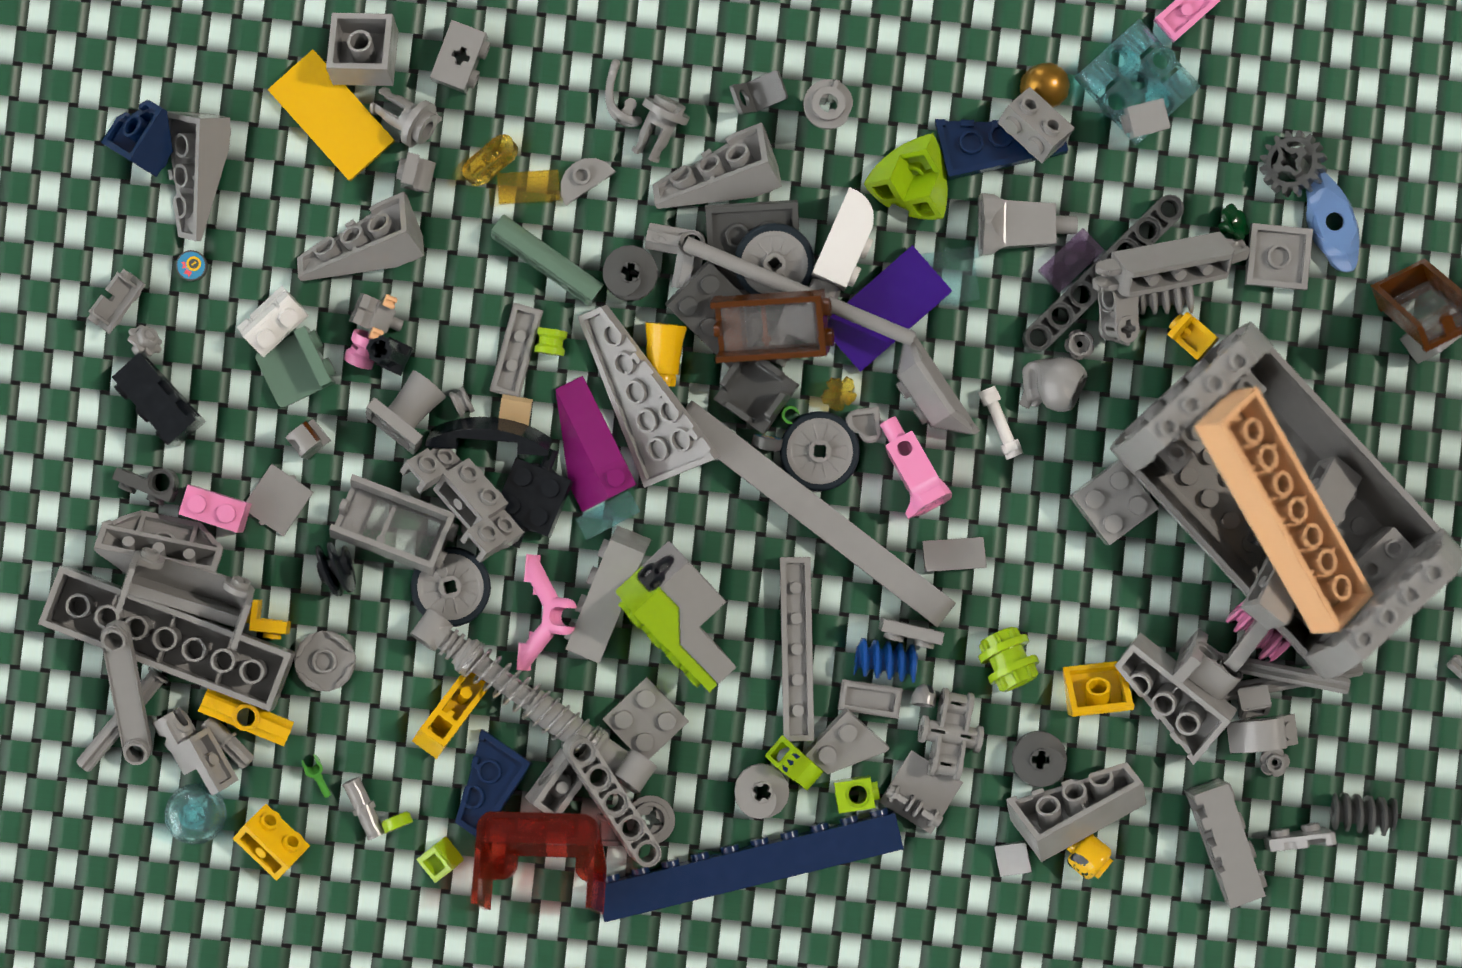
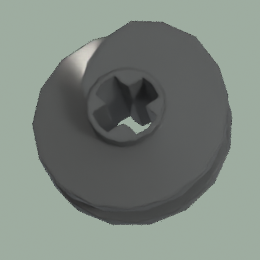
M635 245L621 246L613 250L605 260L603 266L604 283L608 290L620 300L630 302L641 300L651 293L657 282L658 270L656 262L652 255L641 247ZM629 265L635 266V272L639 273L637 278H632V281H627L626 275L622 273L624 268L628 270Z
M1032 731L1024 734L1016 742L1012 750L1011 761L1015 773L1022 781L1031 786L1045 787L1053 785L1062 778L1066 770L1067 755L1065 747L1057 737L1045 731ZM1039 751H1043L1042 755L1047 757L1046 762H1041L1039 767H1036L1037 763L1032 761V757L1038 756Z

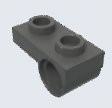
M116 467L112 477L113 480L120 482L118 488L133 494L136 493V490L148 494L147 500L162 506L165 501L174 503L178 494L179 478L174 471L169 469H155L145 478L124 468ZM161 474H166L170 479V485L165 491H160L156 486V479Z

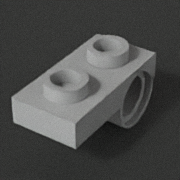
M408 152L406 159L400 158L396 179L401 180V188L429 193L436 163L422 159L418 154Z

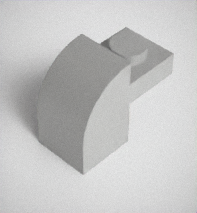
M1295 714L1243 719L1230 722L1227 726L1230 753L1273 751L1286 749L1287 746L1298 744Z

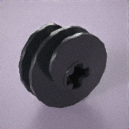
M331 541L328 542L329 560L326 559L321 546H315L318 560L317 570L322 583H325L326 586L328 585L329 589L337 597L342 596L344 590L348 593L354 592L356 585L355 571L347 546H342L341 556H338Z

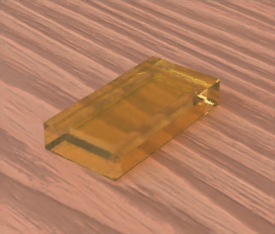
M558 170L497 173L499 205L560 201Z

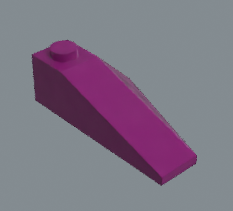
M581 376L555 389L568 479L573 481L571 490L582 512L637 484L584 377Z

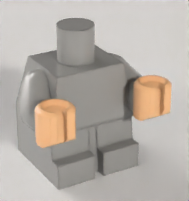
M360 293L349 319L350 322L369 329L368 338L370 339L378 338L380 335L383 336L389 328L400 332L404 323L403 320L394 317L397 298L386 294L380 301L367 294Z

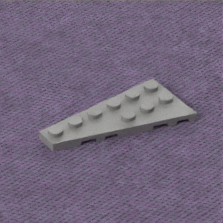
M608 305L598 307L578 316L644 488L721 457Z

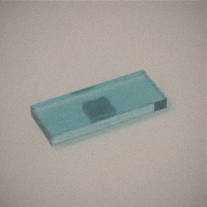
M628 490L575 520L586 540H589L641 511Z

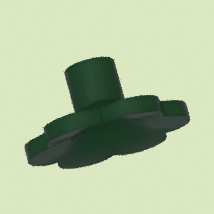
M1228 204L1221 211L1224 221L1219 223V230L1222 234L1229 232L1237 240H1242L1249 234L1246 217L1241 210H1237L1234 204Z

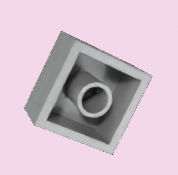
M332 13L326 69L333 85H394L399 31L393 14Z
M1116 460L1069 496L1105 545H1111L1159 509L1137 478L1120 460Z

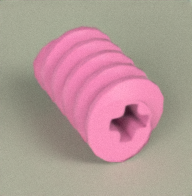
M1243 602L1232 610L1225 621L1226 623L1235 620L1238 622L1233 630L1235 633L1241 630L1246 631L1255 620L1240 608ZM1270 629L1256 647V649H1262L1258 659L1262 660L1269 657V662H1272L1291 645L1277 629Z

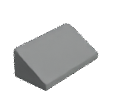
M983 537L922 541L925 572L987 568Z

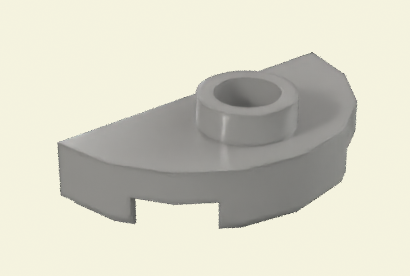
M584 158L573 163L565 171L561 180V196L565 206L615 174L616 171L607 162L597 158Z

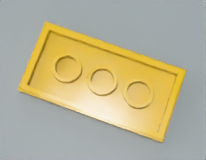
M314 49L267 89L350 182L395 142L392 136L346 85L332 84L326 69V63Z

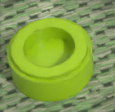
M406 811L382 821L381 825L386 834L413 823L410 812Z

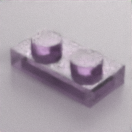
M1082 228L1038 272L1059 293L1104 249Z

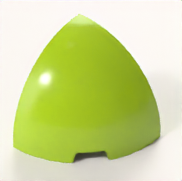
M933 133L923 135L901 145L884 157L873 168L864 182V186L872 196L888 208L894 204L906 209L908 216L925 220L944 218L948 195L947 175L944 159Z

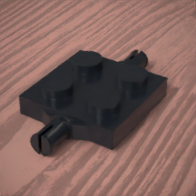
M550 449L548 456H544L541 464L528 463L515 458L501 492L508 502L504 510L524 531L518 542L513 544L517 548H520L526 531L537 532L551 538L574 482L560 476L552 469L559 453L553 449Z

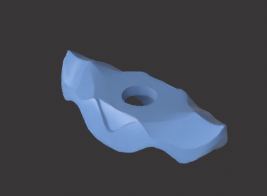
M1319 173L1318 177L1322 180L1321 184L1313 182L1311 184L1313 188L1311 193L1306 189L1308 229H1313L1312 239L1324 253L1330 265L1341 272H1352L1357 266L1360 238L1358 222L1355 218L1353 207L1341 188L1327 173ZM1331 213H1338L1343 218V226L1337 231L1329 229L1326 225V218Z

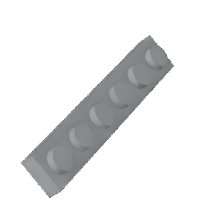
M780 557L783 736L789 741H814L811 557Z

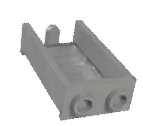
M352 474L350 479L351 487L346 499L343 498L340 503L339 515L335 525H330V538L347 542L428 573L433 577L436 568L441 570L448 555V552L444 551L447 542H453L458 532L459 525L455 524V514Z

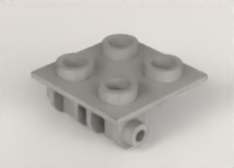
M911 750L879 802L932 834L935 827L937 828L943 820V814L963 782L953 780L951 776L941 774L929 776L927 773L928 760Z

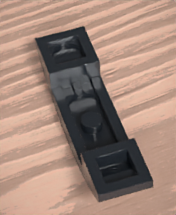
M468 417L448 421L432 428L426 439V447L456 449L460 438L517 442V454L548 456L552 445V438L543 432L523 423L496 417Z

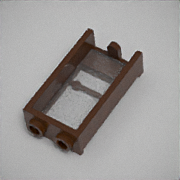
M1425 258L1371 285L1379 311L1387 314L1421 345L1423 351L1428 352L1462 335V289Z
M825 289L734 296L720 295L714 296L710 302V308L715 309L716 322L713 326L714 337H718L719 344L716 363L827 356L830 346H834L833 328H828L827 316L832 314L830 297L825 298Z

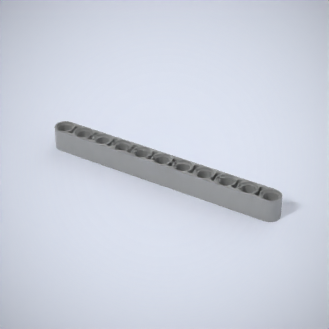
M692 400L685 409L721 456L718 460L938 628L956 604L952 599Z

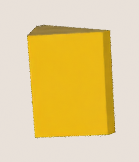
M1117 661L1063 667L1068 715L1076 717L1134 710L1129 683L1115 667Z

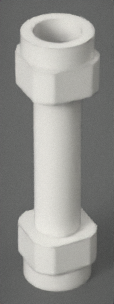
M992 386L978 392L983 407H988L1003 445L1000 447L1006 460L1022 454L1020 442L1018 439L1014 440L998 400H1001V397L996 387Z

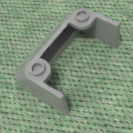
M143 547L142 550L134 552L114 613L121 614L126 596L130 594L235 627L230 649L236 650L252 605L255 589L250 585L251 582L247 578L222 575L162 556L159 551L153 548Z

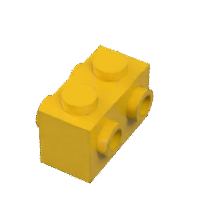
M267 804L232 838L276 881L310 847L302 835L294 831L281 818L280 814L272 810Z

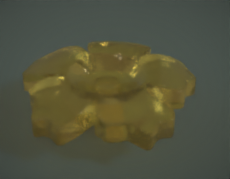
M846 376L841 381L840 378L831 377L829 381H826L829 389H825L820 396L823 404H829V407L834 409L835 412L842 411L845 404L849 406L855 401L857 396L853 391L855 389L853 379Z

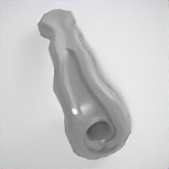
M613 59L605 88L607 109L617 123L626 127L640 126L643 122L642 118L632 116L637 106L635 99H626L622 111L615 104L613 92L620 60Z

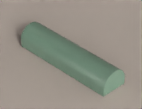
M502 215L492 228V239L586 305L591 306L603 289V283L506 215Z

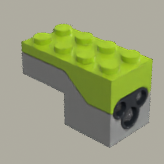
M668 541L615 591L622 600L618 605L627 614L628 618L646 633V636L658 649H661L677 668H680L685 673V676L696 688L702 684L711 692L717 686L716 683L719 684L736 666L700 626L723 606L726 601L679 550Z

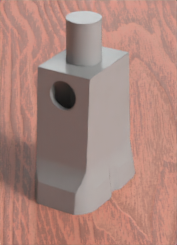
M981 193L978 197L979 256L992 255L1000 249L1052 246L1056 244V234H1077V216H1056V203L1004 200L994 194Z

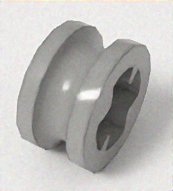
M463 386L459 388L458 393H449L460 417H463L466 411L471 413L475 411Z

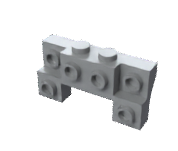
M427 448L407 460L401 468L400 472L403 476L412 471L419 479L420 484L416 488L419 493L435 485L433 488L434 492L467 528L460 539L462 543L465 544L472 540L481 550L476 557L479 563L496 552L515 544L523 535L524 531L504 510L508 502L502 493L484 476L482 470L470 458L462 462L452 449L433 448L429 450Z

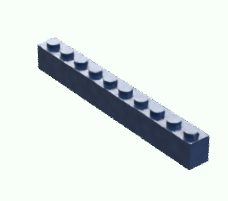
M887 807L869 811L870 816L858 819L857 814L840 818V824L828 826L827 822L810 825V831L798 833V829L788 830L780 833L781 838L769 841L768 836L750 840V846L739 848L738 844H731L721 847V853L709 855L708 851H702L692 854L689 861L679 863V859L674 858L661 862L660 868L649 870V867L641 866L631 869V875L620 877L619 873H612L602 876V882L596 884L604 922L903 850L904 847L895 812H888Z

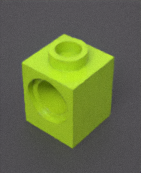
M870 775L833 781L839 814L875 808L874 800H880L877 781L871 782ZM854 786H862L866 791L864 799L859 802H854L849 798V791Z

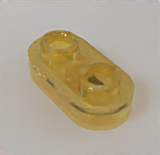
M506 134L494 137L466 161L462 168L463 176L472 186H481L488 183L515 159L518 153L517 144Z

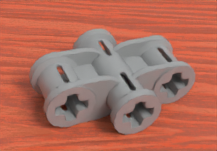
M943 688L939 697L936 720H931L926 715L922 716L918 729V742H932L927 766L929 776L941 774L951 776L953 780L959 781L963 771L966 748L972 749L974 753L980 752L984 739V727L979 725L976 728L969 727L974 708V693L969 692L967 695L953 693L948 688ZM951 702L961 704V706L951 704ZM931 730L941 731V733L931 732ZM961 735L971 737V739L961 737ZM940 763L950 764L951 767H950V766L941 765Z

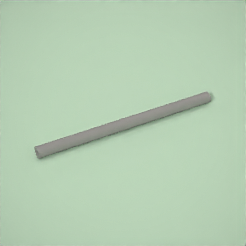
M689 236L683 247V251L780 292L815 290ZM825 294V298L830 297L832 314L907 346H911L916 332Z

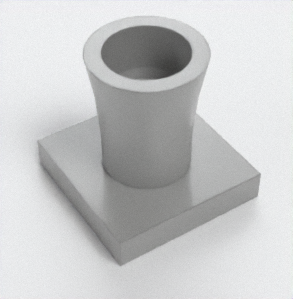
M413 370L405 385L388 408L375 397L366 406V418L414 455L421 447L423 435L416 431L415 427L446 396L429 379Z

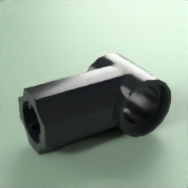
M382 335L378 338L370 339L366 347L369 352V359L373 360L376 365L399 376L402 375L414 349L391 337L386 338Z

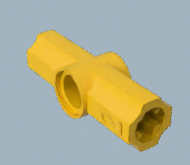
M208 688L198 709L200 713L283 747L294 724V721ZM248 708L255 713V719L251 724L244 725L238 721L237 714L241 709Z

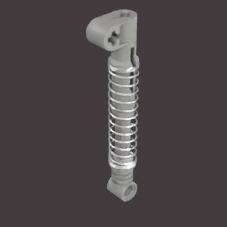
M429 608L410 633L417 641L432 651H436L438 648L440 650L438 654L442 656L445 653V659L447 660L452 658L451 663L454 664L455 671L459 672L461 676L467 677L473 672L475 674L473 684H477L481 679L484 680L483 691H487L491 686L494 687L493 698H497L501 693L505 695L502 702L503 705L508 704L511 700L515 702L512 712H516L522 707L524 709L522 719H531L532 727L538 724L542 727V734L546 732L552 734V740L558 738L562 741L561 747H563L565 740L572 735L579 734L589 739L596 746L618 782L634 794L640 793L657 768L653 762L635 750L627 751L609 739L608 732L602 729V727L596 726L594 728L589 724L590 719L584 721L579 717L580 712L574 714L569 710L570 705L565 707L559 703L561 698L555 700L550 696L551 691L545 693L541 690V684H538L534 689L529 687L531 677L522 682L518 679L522 672L521 670H518L514 675L508 672L512 663H508L504 668L501 667L499 663L502 656H498L493 661L489 658L492 649H488L484 653L485 643L482 644L478 639L471 640L470 638L466 641L464 639L466 635L462 633L459 636V630H451L453 625L437 612ZM585 743L578 744L574 748L573 754L579 753V757H581L586 751Z

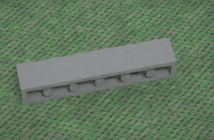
M1333 456L1318 461L1309 480L1337 528L1345 519V511L1349 503L1357 496V488L1363 477L1339 457ZM1267 556L1240 608L1269 630L1286 626L1294 617L1296 605Z

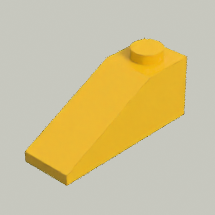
M473 672L467 677L459 676L412 740V742L435 759L440 756L487 692L483 691L484 680L481 679L477 684H473L475 677Z

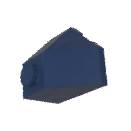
M146 100L139 104V110L131 115L125 112L117 116L101 143L157 177L160 171L167 165L168 158L173 152L167 111L150 100Z

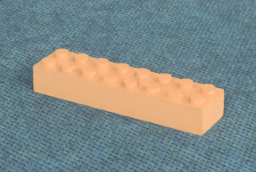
M1258 387L1230 390L1194 428L1311 633L1340 632L1374 593Z

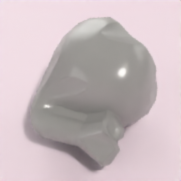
M1065 357L1045 358L1027 363L1022 369L1024 391L1019 404L1028 409L1030 406L1038 407L1043 403L1046 408L1057 412L1072 410L1088 378L1085 368L1079 362Z

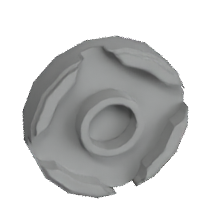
M319 631L308 635L300 642L294 658L295 670L300 680L306 686L316 691H332L342 687L350 680L355 670L356 655L353 646L344 636L334 631Z

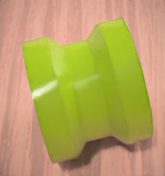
M538 327L539 343L535 345L534 352L564 356L563 341L567 338L568 332Z

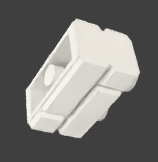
M281 286L250 314L249 319L246 318L237 328L245 340L262 357H265L309 315L296 299Z

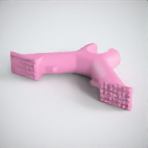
M526 554L524 582L531 583L533 595L538 596L543 610L541 624L535 631H529V639L526 643H518L516 670L531 671V664L555 634L569 635L575 629L573 626L565 625L562 622L561 616L566 608L577 609L576 603L569 598L558 597L540 563L541 555Z

